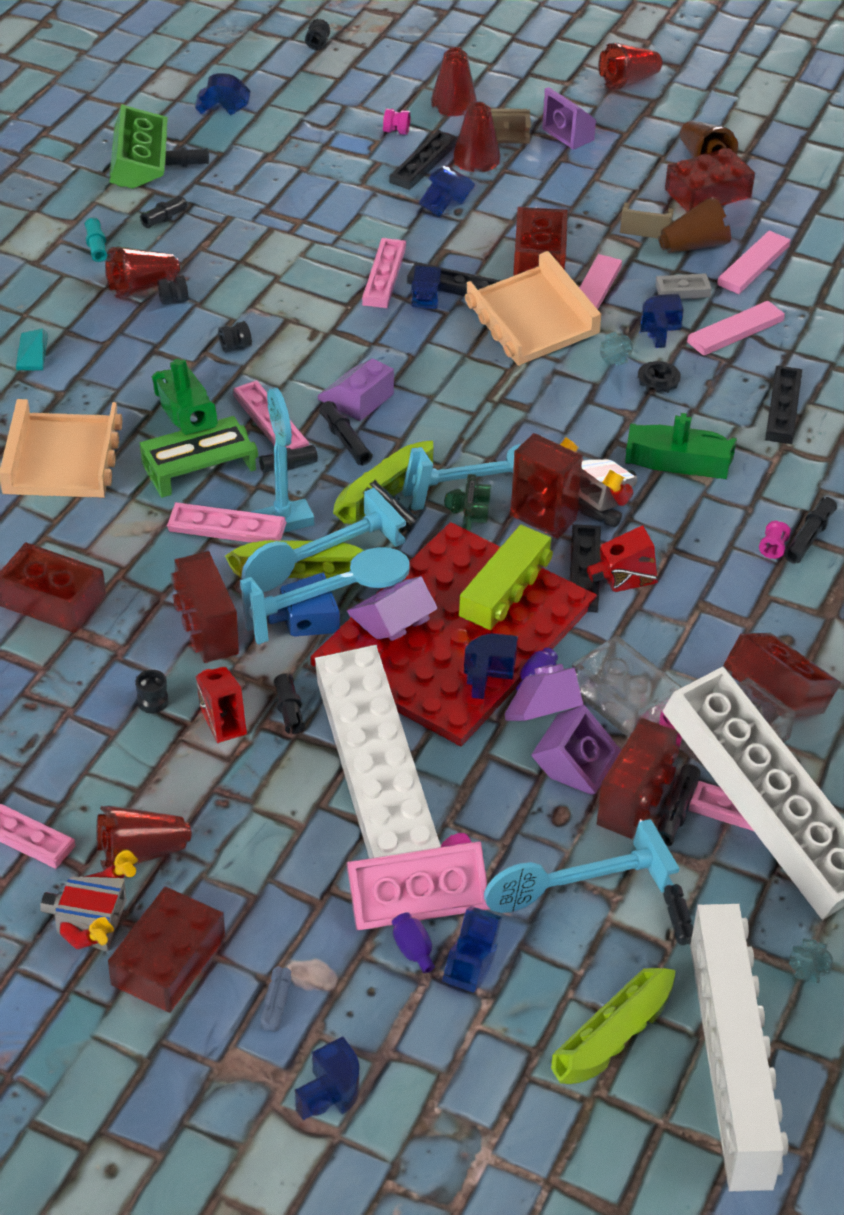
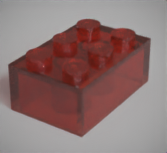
M730 148L667 165L665 190L686 212L711 197L716 198L721 206L752 197L755 172Z
M518 207L513 276L538 267L539 254L549 251L565 270L568 210Z
M533 433L514 452L510 516L558 539L577 520L583 455Z
M27 542L21 546L0 571L1 607L72 633L77 632L106 595L103 569Z
M206 551L174 559L175 572L171 573V580L177 593L173 594V602L176 611H182L181 619L185 632L190 631L192 634L190 635V640L194 652L200 653L204 663L238 655L237 611L210 552Z
M771 632L740 634L723 664L732 672L731 675L734 679L751 685L755 688L754 692L759 697L779 706L778 710L790 718L824 714L841 684L839 680Z
M645 718L640 719L601 783L596 825L633 839L639 822L649 820L650 808L658 806L663 794V786L665 784L670 785L674 778L676 767H673L672 764L675 762L679 752V746L676 745L678 731Z
M164 886L108 959L111 985L171 1013L225 939L224 913Z

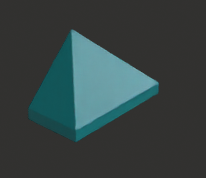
M43 328L21 333L16 371H43L48 333Z

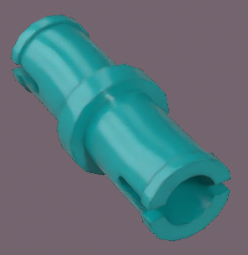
M92 217L84 223L87 232L86 244L90 247L92 260L102 262L108 256L105 249L106 237L101 230L99 219Z

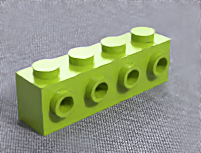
M520 524L460 594L459 616L489 630L498 621H502L513 602L517 603L520 600L523 590L527 585H532L535 582L541 568L549 565L553 556V551L550 550L551 537Z

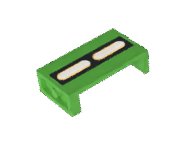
M235 416L218 420L215 428L187 435L178 431L140 442L141 464L161 498L172 495V477L241 457L252 472L256 470V458L259 457L255 442H250L246 428L238 423Z

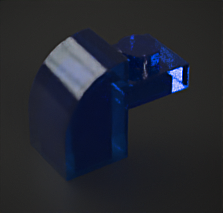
M213 74L209 76L207 87L200 90L197 94L195 109L200 114H203L219 103L230 115H233L249 104L251 91L240 79L231 74Z
M449 166L440 167L428 178L432 184L419 201V204L440 217L451 200L462 205L475 184L468 177Z
M415 266L414 281H412L411 287L412 307L438 309L442 277L441 268Z
M679 294L656 295L647 299L643 304L640 332L648 333V337L653 339L655 348L666 347L667 331L681 330L684 309Z
M486 634L475 638L468 644L464 656V674H468L467 684L472 685V698L484 699L488 677L513 680L518 636Z
M469 906L466 909L458 942L449 951L442 982L473 993L478 990L484 982L498 946L496 939L502 916L473 906Z
M342 1036L312 1052V1072L317 1079L295 1089V1110L302 1120L313 1115H321L334 1104L341 1115H343L352 1108L358 1098L360 1088L359 1060L347 1040Z

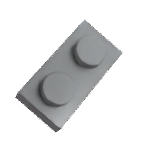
M707 274L656 276L655 285L660 300L711 297L712 289Z

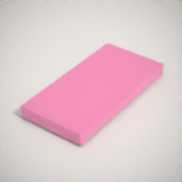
M480 841L347 862L356 930L392 925V920L405 912H409L416 919L426 920L490 909L484 900L487 879Z

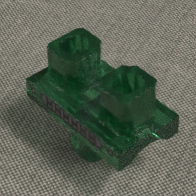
M468 474L465 493L457 488L445 495L444 505L454 514L463 511L462 528L471 530L472 522H488L491 485L477 484L476 475Z

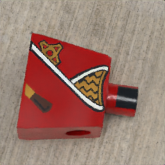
M643 525L600 546L601 562L587 566V573L592 583L606 579L614 592L658 583L655 546Z
M222 666L216 669L203 670L196 676L199 703L216 742L220 743L247 735L240 684L227 667ZM221 708L227 711V714L224 717H221L220 713L223 712Z

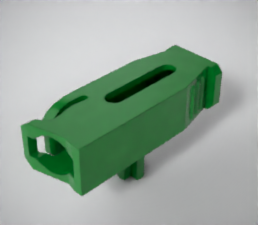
M185 359L173 360L174 362L170 363V370L156 371L151 376L154 394L160 397L163 410L173 424L180 428L182 433L187 435L216 427L218 419L215 404L209 400L206 389L189 369ZM192 413L197 418L195 422L190 421Z
M681 413V416L676 415L674 426L661 424L636 425L630 423L625 464L632 463L657 471L727 480L728 469L734 460L737 438L732 437L730 440H726L724 436L712 431L690 428L692 418L686 417L687 413Z

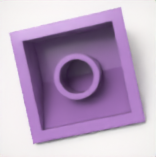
M549 87L545 88L542 129L573 150L594 141L596 120Z
M372 358L350 369L318 395V400L324 403L327 401L332 403L333 401L339 411L361 421L394 394V369Z
M422 576L386 587L350 608L347 612L350 617L376 639L389 637L390 641L405 635L407 633L405 628L411 624L416 627L430 619L428 614L438 608Z
M550 664L534 668L535 674L525 677L504 715L506 721H526L583 705L575 668H563V664Z
M582 705L558 713L531 756L549 778L593 795L598 791L622 750L587 707Z

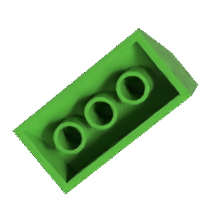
M121 104L114 126L110 183L133 189L164 175L168 117Z

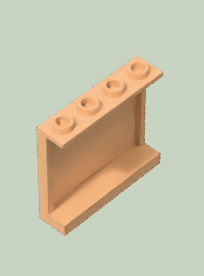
M549 251L539 254L538 267L477 290L471 281L467 282L465 301L470 309L473 308L480 322L491 331L493 339L500 342L505 354L509 358L511 357L518 366L600 333L601 313Z
M17 399L0 467L2 494L105 498L106 487L112 484V470L110 467H115L116 454L114 449L119 447V433L117 430H122V414L117 413V403L112 402L110 415L30 413L28 399Z

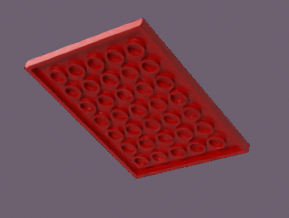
M450 522L409 561V574L404 579L408 580L422 576L438 608L428 614L430 619L416 627L411 624L405 628L407 632L405 635L390 641L389 637L376 639L351 617L310 656V665L316 667L315 658L376 645L398 713L462 747L522 681L520 671L530 656L537 651H542L544 648L553 649L588 612V607L597 597V594L541 568L535 582L532 585H527L523 590L520 600L517 603L513 602L508 609L506 617L502 621H498L491 630L459 616L460 594L500 549V546Z

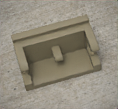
M483 108V143L530 144V109Z
M624 202L620 233L658 239V236L661 235L660 231L672 223L674 209L669 208L667 215L629 210L630 203Z

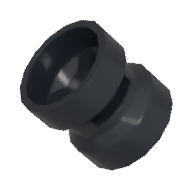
M314 19L309 24L305 42L313 50H321L327 44L331 28L325 20Z
M184 275L175 276L173 282L166 278L157 280L158 294L162 305L170 304L175 298L179 302L188 301V288Z
M245 321L238 322L233 327L225 325L218 328L220 345L225 353L234 351L236 347H251V333Z
M152 669L141 672L135 680L138 693V707L146 713H159L167 707L169 702L166 676L162 672Z

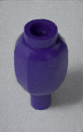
M544 648L542 651L533 653L520 671L522 681L516 687V690L518 691L526 676L535 674L534 668L550 664L556 665L558 661L557 653L550 648Z
M409 912L396 916L392 920L394 927L392 934L399 950L406 959L417 962L424 974L431 972L435 968L429 956L432 951V942L424 925L419 919L412 917Z

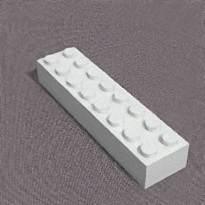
M373 645L315 658L318 686L369 858L441 847L377 646Z
M723 666L673 692L663 713L820 918L823 920L844 907V819Z
M739 904L698 905L690 949L729 1191L774 1190L777 1175H782L783 1173L782 1156L788 1154V1139L786 1132H780L779 1122L782 1121V1106L780 1099H774L773 1090L776 1089V1073L774 1067H769L767 1058H770V1040L768 1036H763L762 1027L765 1024L764 1008L762 1005H757L756 997L759 996L758 976H752L751 968L754 965V953L752 946H747L746 944L749 934L747 918H742Z

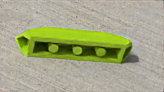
M433 440L416 442L401 448L350 483L337 497L333 514L344 524H354L362 520L366 516L364 513L363 491L366 487L372 489L369 484L374 479L392 496L397 495L403 490L411 449L422 447L433 463Z
M257 541L245 544L225 555V558L232 571L242 578V570L248 558L260 547L275 541ZM312 541L279 542L287 543L294 550ZM342 542L296 562L288 578H307L319 573H324L326 578L349 572L352 559L364 550Z
M643 968L552 1054L551 1069L559 1083L576 1084L599 1075L608 1067L610 1058L624 1049V1043L630 1037L643 1031L647 1026V1021L653 1024L664 1010L670 998L676 970Z

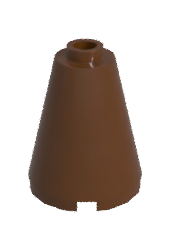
M693 120L686 122L680 129L681 141L702 171L710 174L720 173L724 171L722 168L727 164L731 165L738 153V140L730 129Z
M707 198L660 231L661 235L658 236L662 250H666L668 253L724 246L730 243V226L724 225L723 218L726 217V214L716 198Z

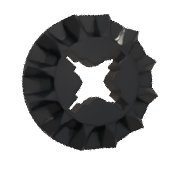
M652 361L639 368L637 378L640 385L646 386L647 391L654 389L657 393L660 390L669 393L670 389L677 388L681 374L670 363Z

